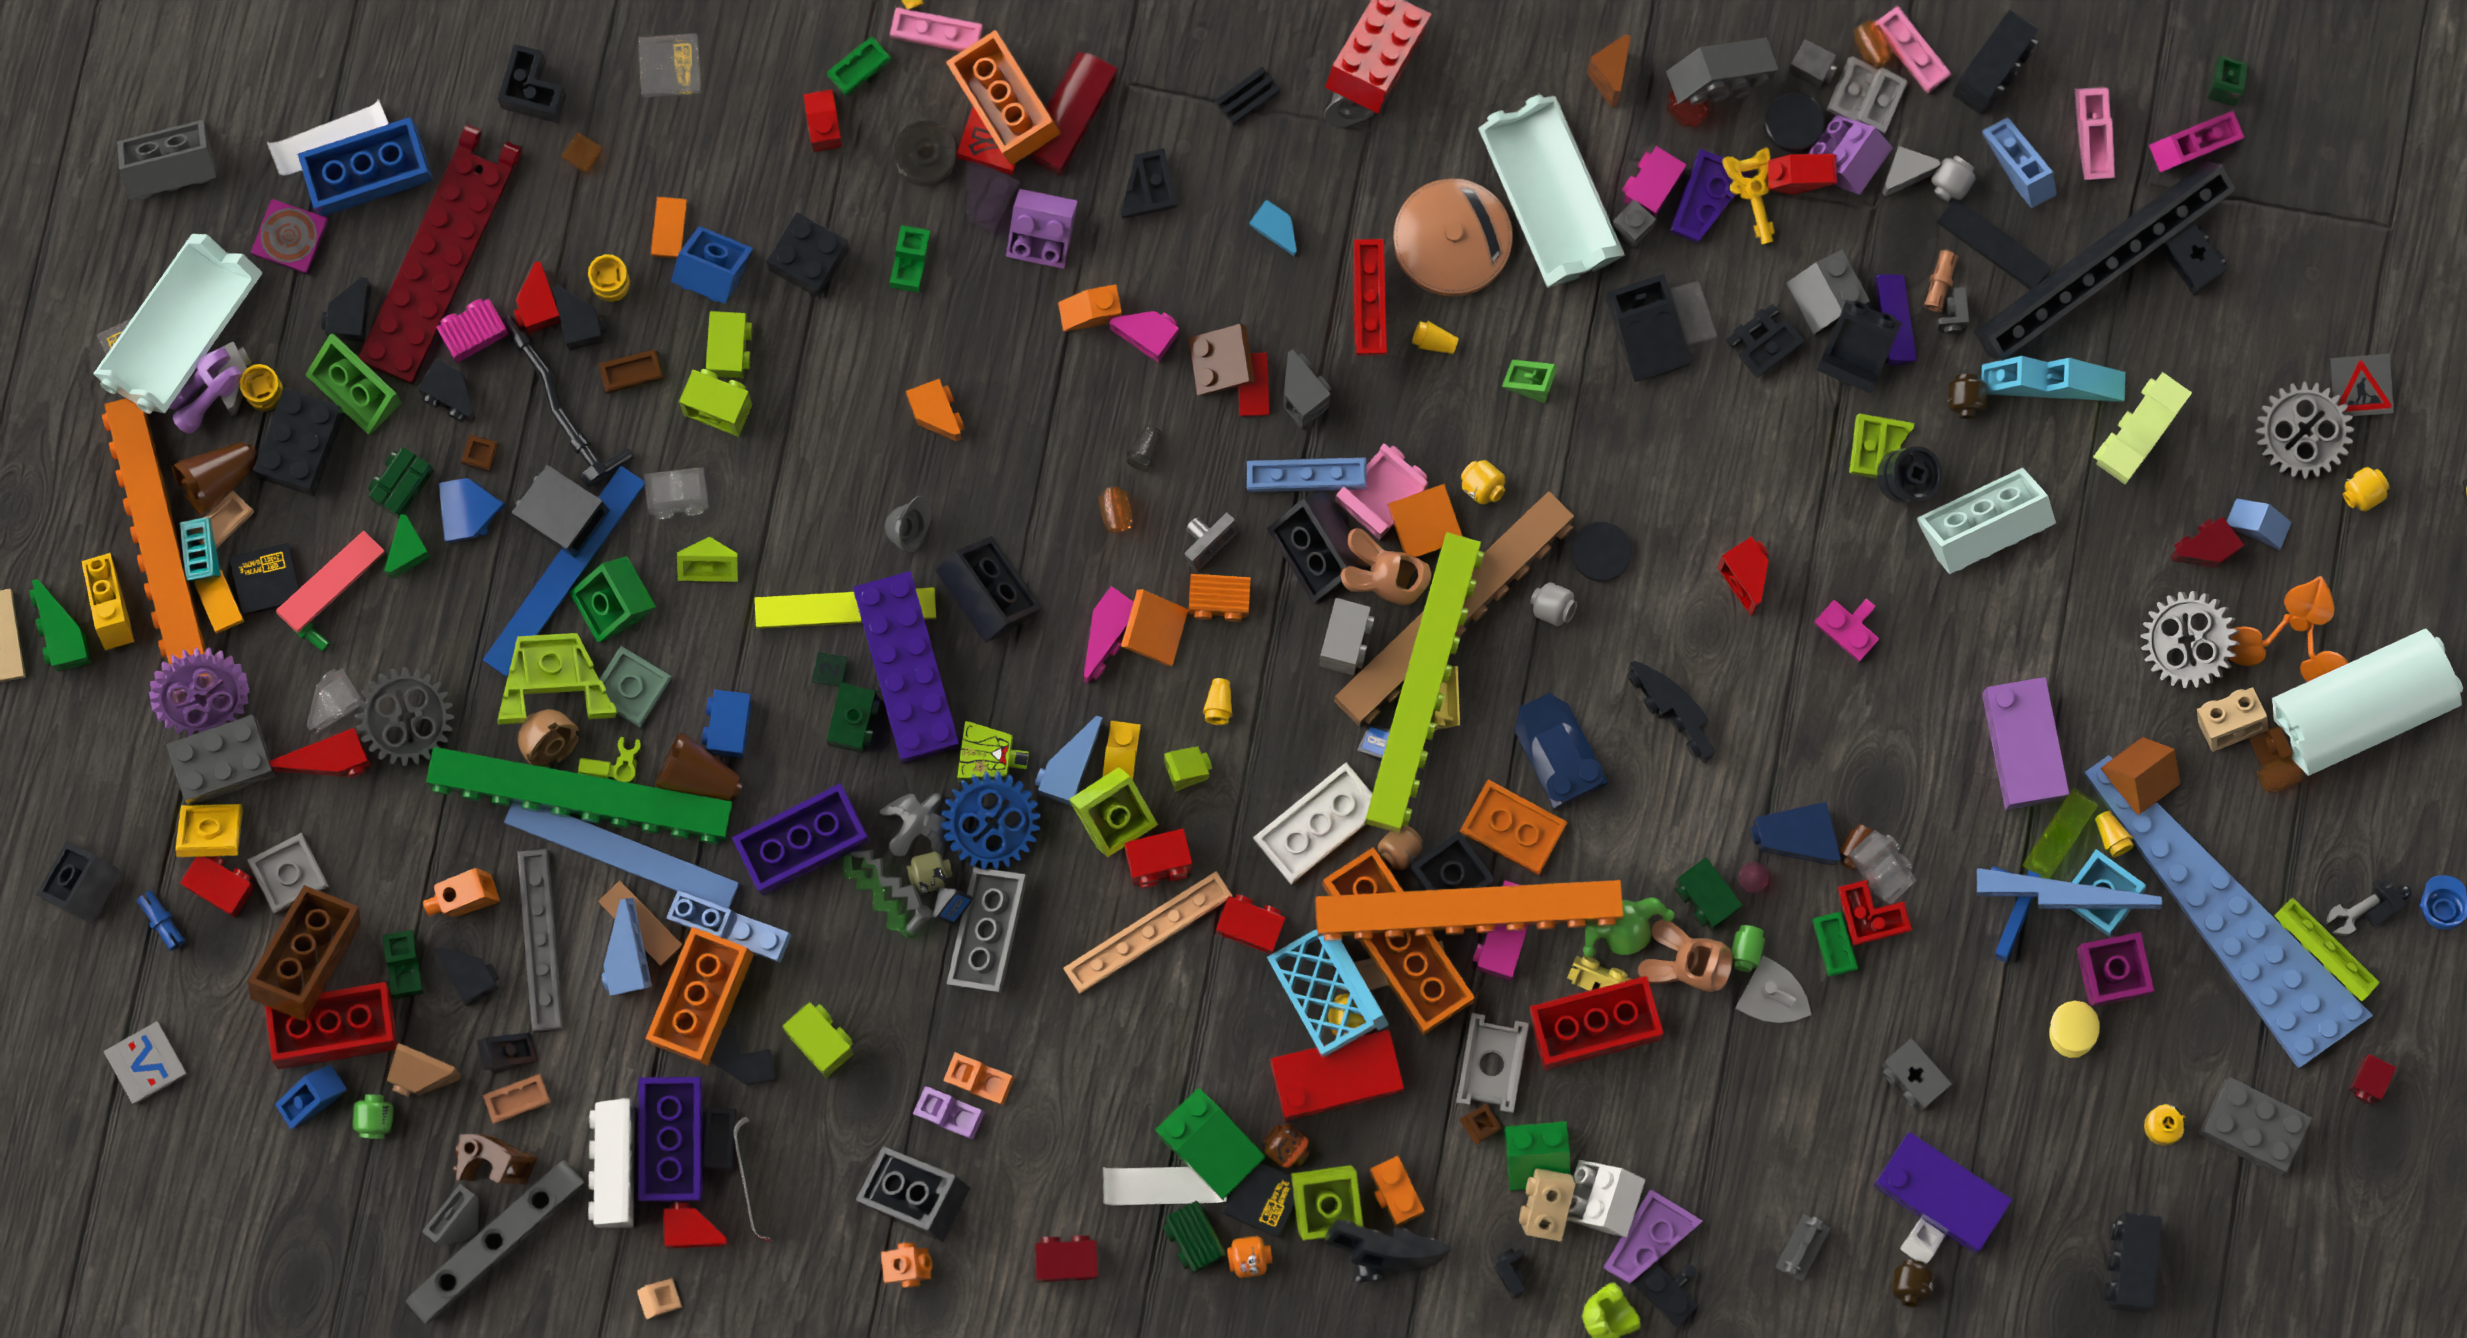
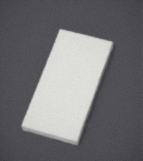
M1346 762L1255 835L1253 840L1292 885L1366 825L1364 822L1372 792Z

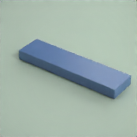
M1366 458L1247 461V492L1341 490L1343 487L1347 490L1367 489Z

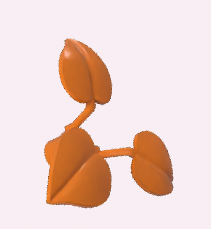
M2322 576L2288 591L2284 604L2290 614L2284 615L2282 622L2267 639L2262 640L2261 632L2252 627L2232 628L2239 630L2237 634L2232 635V640L2238 641L2240 644L2231 646L2230 650L2236 653L2237 657H2228V659L2239 665L2254 666L2261 663L2266 657V649L2264 647L2268 646L2287 623H2290L2291 627L2296 631L2307 630L2308 655L2311 659L2303 661L2300 666L2301 674L2307 682L2348 664V661L2342 655L2335 652L2323 651L2317 656L2314 653V624L2323 625L2329 622L2335 611L2331 591Z

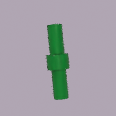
M309 623L297 635L301 639L306 638L324 652L329 647L330 642L313 629L314 625L312 623Z

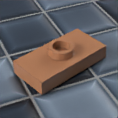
M541 1074L483 1095L494 1125L551 1104Z

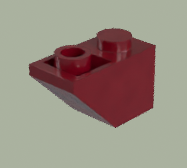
M2223 516L2215 522L2210 518L2197 528L2200 532L2192 539L2187 535L2174 545L2176 550L2170 557L2174 562L2216 568L2240 551L2244 544Z

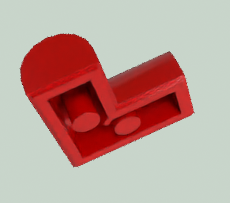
M1867 880L1837 887L1853 946L1912 931L1904 901L1875 909Z

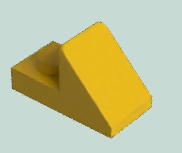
M1118 721L1110 722L1103 777L1120 767L1133 780L1141 725Z

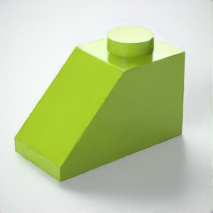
M1198 746L1164 754V764L1175 792L1209 779L1208 770L1213 768L1207 753L1201 754Z

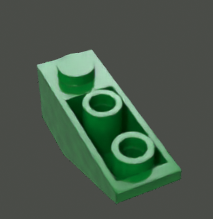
M38 579L32 580L34 589L29 590L33 607H38L40 618L36 619V625L39 635L45 636L47 646L43 647L42 650L46 664H51L58 672L92 663L86 634Z

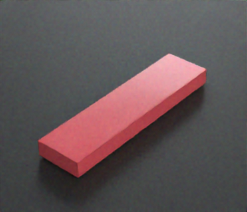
M363 530L276 610V613L298 634L385 554V550Z

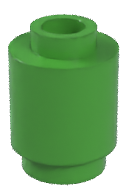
M1749 925L1740 926V930L1735 934L1731 950L1733 956L1732 963L1735 969L1751 972L1752 968L1759 967L1765 943L1764 931L1762 929Z

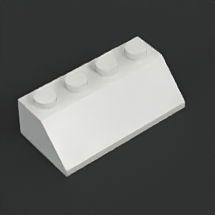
M630 1099L596 1102L595 1110H590V1129H595V1141H590L589 1156L590 1159H595V1171L589 1172V1189L594 1190V1202H589V1220H594V1225L597 1228H633L635 1105Z

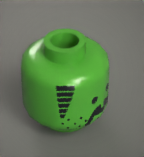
M365 1094V1100L357 1101L354 1104L352 1126L356 1132H360L359 1137L383 1139L384 1134L392 1131L394 1107L390 1102L383 1101L384 1095Z

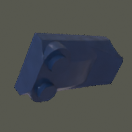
M1548 693L1519 707V715L1514 732L1553 810L1608 784L1603 768L1597 761L1568 703L1558 699L1552 693Z

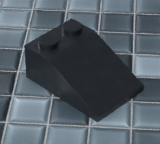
M883 1146L856 1201L919 1233L944 1242L970 1187L953 1174Z

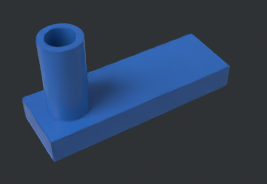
M1996 866L1991 868L1993 871L2011 873ZM2030 870L2027 876L2041 878L2040 874ZM2018 897L1995 952L1997 960L2008 963L2034 897Z

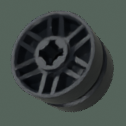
M1914 446L1897 449L1886 454L1880 461L1877 469V481L1882 493L1893 502L1909 503L1922 501L1932 497L1938 491L1942 482V467L1937 456L1927 448Z

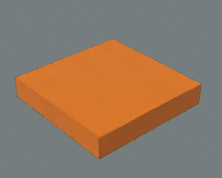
M1444 484L1387 504L1405 554L1418 557L1442 548L1446 532L1462 536Z
M1137 590L1121 647L1165 666H1173L1189 609L1146 590Z

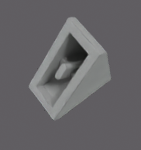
M1898 146L1882 191L1884 197L1933 175L1941 166L1939 160Z

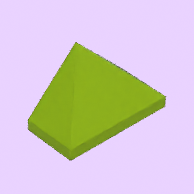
M711 537L697 542L677 552L678 581L738 582L737 553Z

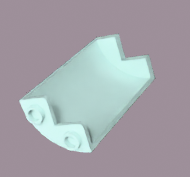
M1536 95L1528 99L1526 106L1517 112L1504 114L1503 111H1498L1487 117L1488 122L1478 129L1547 287L1579 278L1580 274L1590 270L1594 272L1625 255L1556 97L1543 98L1542 95Z
M191 234L93 373L101 380V387L111 394L119 393L136 403L142 411L151 414L152 411L165 413L197 368L200 359L207 354L263 272L244 254L225 252L207 234Z
M2425 628L2273 697L2274 721L2290 736L2291 750L2293 752L2291 754L2292 760L2309 776L2462 706L2460 693L2463 691V686L2460 679L2454 674L2445 654L2443 642L2438 637L2434 638Z

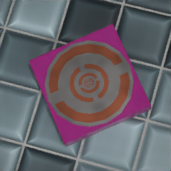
M271 199L250 253L257 258L308 274L328 219L324 216Z

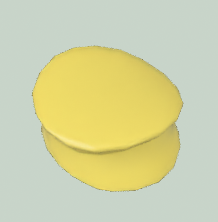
M2070 1001L2059 1006L2053 1014L2049 1029L2051 1043L2055 1050L2068 1058H2077L2086 1054L2096 1043L2100 1033L2097 1013L2091 1006L2081 1001Z

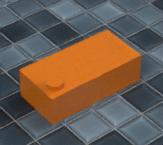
M996 30L946 61L1011 166L1061 134Z
M692 927L645 1039L653 1046L708 1066L754 954L745 946Z

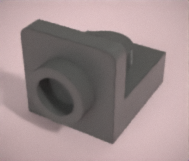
M1966 287L1954 288L1951 297L1947 298L1948 315H1953V317L1939 318L1936 324L1937 331H1944L1945 334H1958L1962 332V329L1967 328L1969 316Z

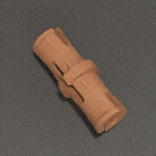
M1940 251L1936 270L1929 279L1931 285L1924 303V308H1928L1929 311L1942 312L1948 289L1952 288L1953 271L1958 260V255H1954L1953 252Z

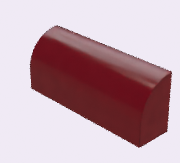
M1078 52L1046 107L1061 134L1025 158L1062 176L1117 79L1118 68L1093 55Z

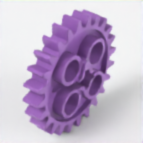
M195 647L193 655H189L186 650H182L183 658L179 659L175 655H171L172 664L162 662L163 672H154L155 681H150L151 691L149 692L152 711L157 713L158 721H165L167 729L175 725L176 734H180L184 729H187L189 737L193 735L194 731H199L200 733L226 724L227 720L235 721L237 720L236 713L243 714V704H248L247 694L249 693L246 673H242L240 663L234 665L232 656L224 660L223 651L221 650L215 656L212 655L211 648H207L204 654H200L198 647Z

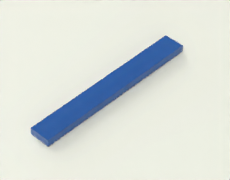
M620 466L598 497L610 509L608 515L576 558L560 550L483 658L484 663L508 678L517 636H532L541 633L646 485L645 481Z

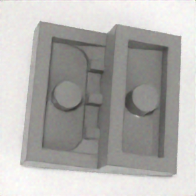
M1852 56L1848 58L1826 110L1835 115L1874 126L1881 134H1884L1907 80L1884 68L1876 69Z

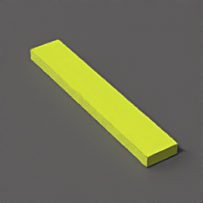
M917 588L916 592L924 620L936 619L935 588ZM854 592L755 597L757 629L862 623Z

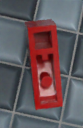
M355 728L269 761L275 772L338 777L348 775V778L363 774L365 772L364 768L371 766Z

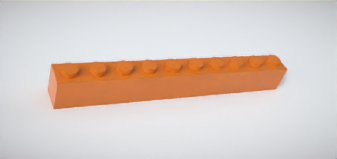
M125 398L104 404L106 413L102 414V420L106 431H111L113 441L109 442V448L113 460L118 459L120 470H116V476L120 488L125 487L127 498L123 499V504L127 516L132 515L134 526L130 527V532L134 544L139 543L141 554L137 555V560L141 572H146L149 583H145L144 588L148 601L153 600L156 611L151 612L155 629L161 630L163 639L158 641L160 652L163 658H168V662L171 665V655L181 659L183 658L182 650H186L189 655H193L195 647H198L200 654H204L206 647L190 583L186 581L183 555L148 415L136 403Z
M1621 880L1320 896L1315 899L1317 937L1324 936V941L1342 940V935H1354L1356 940L1372 939L1373 934L1385 933V938L1403 937V932L1415 931V936L1434 935L1433 930H1446L1447 935L1463 934L1464 929L1476 928V933L1494 932V927L1506 926L1507 931L1525 930V925H1537L1538 930L1554 929L1555 924L1567 923L1568 928H1581L1586 926L1585 922L1598 921V926L1616 925V920H1621L1623 917Z

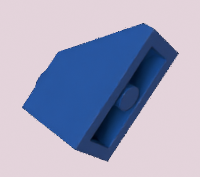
M330 1064L305 1075L275 1105L290 1129H293L331 1105L347 1089Z

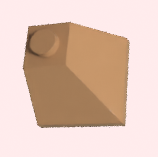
M398 1043L387 1081L394 1085L392 1091L409 1098L411 1093L420 1096L456 1082L460 1079L461 1074L453 1066Z

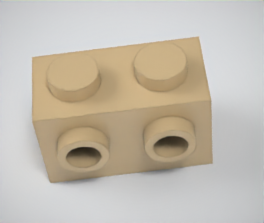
M2253 687L2247 690L2240 689L2234 691L2229 697L2219 701L2212 700L2206 702L2201 708L2197 709L2199 726L2212 752L2268 730L2267 715Z
M1535 1169L1534 1177H1529L1526 1186V1195H1529L1527 1206H1522L1519 1215V1224H1522L1526 1235L1562 1242L1575 1188V1182L1571 1175Z

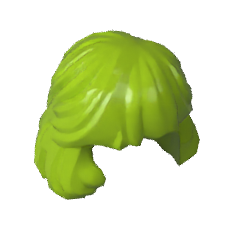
M1616 1283L1607 1284L1587 1301L1582 1313L1585 1328L1592 1338H1620L1622 1335L1635 1332L1641 1327L1639 1316L1634 1308L1630 1306L1621 1288Z

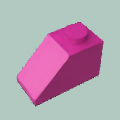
M1156 311L1113 317L1110 321V330L1157 363H1159L1179 335V327L1176 326L1177 321L1166 313L1160 315Z

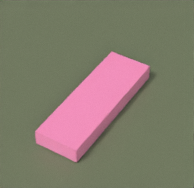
M1898 6L1874 23L1875 29L1927 94L1951 77L1950 71Z
M896 8L890 38L962 52L980 40L983 25Z

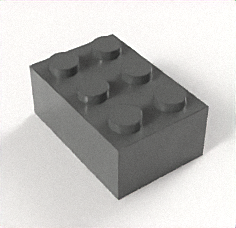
M1766 37L1699 47L1668 69L1666 73L1677 103L1690 102L1691 105H1697L1708 99L1718 102L1732 95H1735L1736 98L1748 96L1752 93L1753 87L1767 83L1769 76L1779 69Z
M253 714L166 744L184 801L188 805H196L276 777L275 771L269 763L271 759L258 720Z
M2228 1077L2223 1081L2198 1135L2281 1176L2287 1172L2312 1118Z

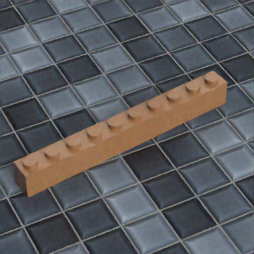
M1550 491L1484 553L1480 569H1473L1471 579L1477 581L1472 598L1466 596L1463 607L1468 609L1464 626L1471 619L1475 622L1478 621L1487 612L1488 608L1486 605L1493 598L1496 601L1501 599L1508 592L1509 588L1507 585L1514 578L1519 581L1531 569L1528 566L1535 558L1541 560L1552 549L1549 544L1556 537L1562 540L1573 529L1570 524L1573 522L1574 515ZM1424 611L1335 696L1334 702L1359 727L1364 722L1368 725L1380 715L1381 711L1379 708L1386 701L1391 704L1400 696L1402 691L1400 687L1403 686ZM1458 625L1455 636L1461 637L1467 629L1464 626Z

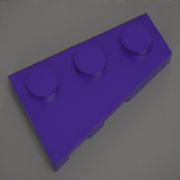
M1703 149L1697 152L1671 225L1670 233L1697 243L1730 200L1733 199L1735 195L1731 193L1729 188L1730 184L1734 181L1724 169L1723 157ZM1755 170L1742 172V176L1749 178Z

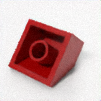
M1752 536L1722 555L1717 566L1718 571L1750 616L1756 613L1761 603L1769 562L1767 556H1769L1767 549L1761 541L1755 542Z

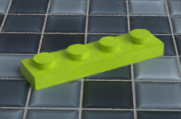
M2293 897L2274 915L2280 921L2282 927L2290 931L2302 943L2303 947L2308 952L2313 953L2323 963L2325 969L2334 974L2345 985L2346 989L2359 1000L2363 1001L2380 983Z

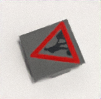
M2390 354L2330 358L2333 397L2340 395L2336 403L2338 407L2345 404L2348 405L2346 410L2342 412L2343 416L2394 413Z

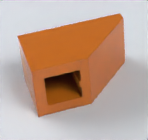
M940 379L906 391L907 399L919 426L954 441L962 440L960 430L965 428L959 412L953 414L949 403L954 402L948 385L943 387Z

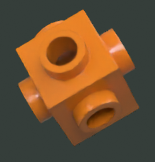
M911 1242L898 1244V1250L881 1252L884 1283H901L902 1288L920 1286V1280L931 1279L932 1260L928 1248H917L916 1243Z

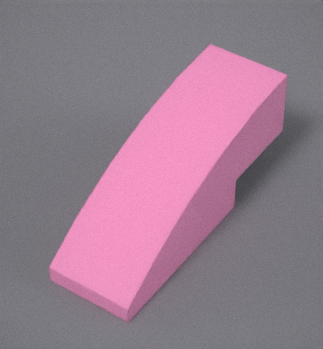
M2109 88L2075 89L2078 135L2084 179L2115 178Z

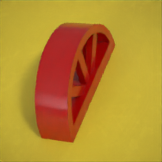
M1354 239L1353 305L1356 356H1386L1384 239Z

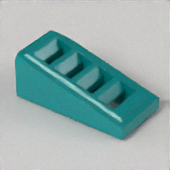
M204 517L180 522L186 581L193 582L221 576L211 518ZM203 527L204 533L190 535V529ZM204 539L205 544L192 546V541ZM195 552H206V556L194 557ZM207 563V568H196V564Z

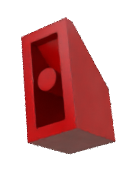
M826 90L803 94L813 152L843 147L833 91Z
M1791 154L1768 160L1769 189L1796 195L1836 184V154Z
M540 261L535 262L516 298L519 309L513 310L519 327L525 326L528 334L561 323L560 315Z
M689 1203L671 1204V1209H664V1246L667 1249L728 1246L727 1238L695 1208H689Z

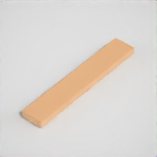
M1217 871L1068 964L1063 970L1078 993L1081 994L1227 901L1228 896H1233Z

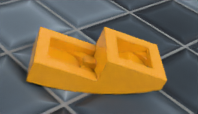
M220 570L221 576L194 582L216 634L244 622L222 570Z

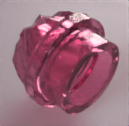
M1750 862L1741 868L1739 883L1746 891L1759 892L1768 884L1769 874L1762 864Z

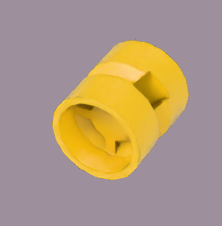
M605 254L598 256L592 261L589 266L588 277L594 293L598 298L608 302L622 299L630 289V279L622 260L614 255Z
M262 364L252 365L247 368L239 382L240 390L248 403L259 411H271L276 408L284 389L274 370Z

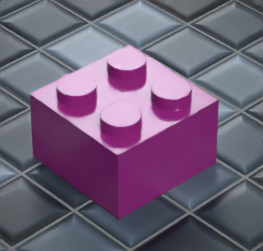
M2141 932L2083 943L2076 949L2089 1006L2096 1007L2146 997L2154 992Z

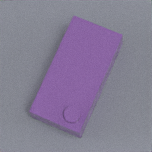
M2046 677L1986 687L1982 697L2005 810L2065 800L2069 795Z

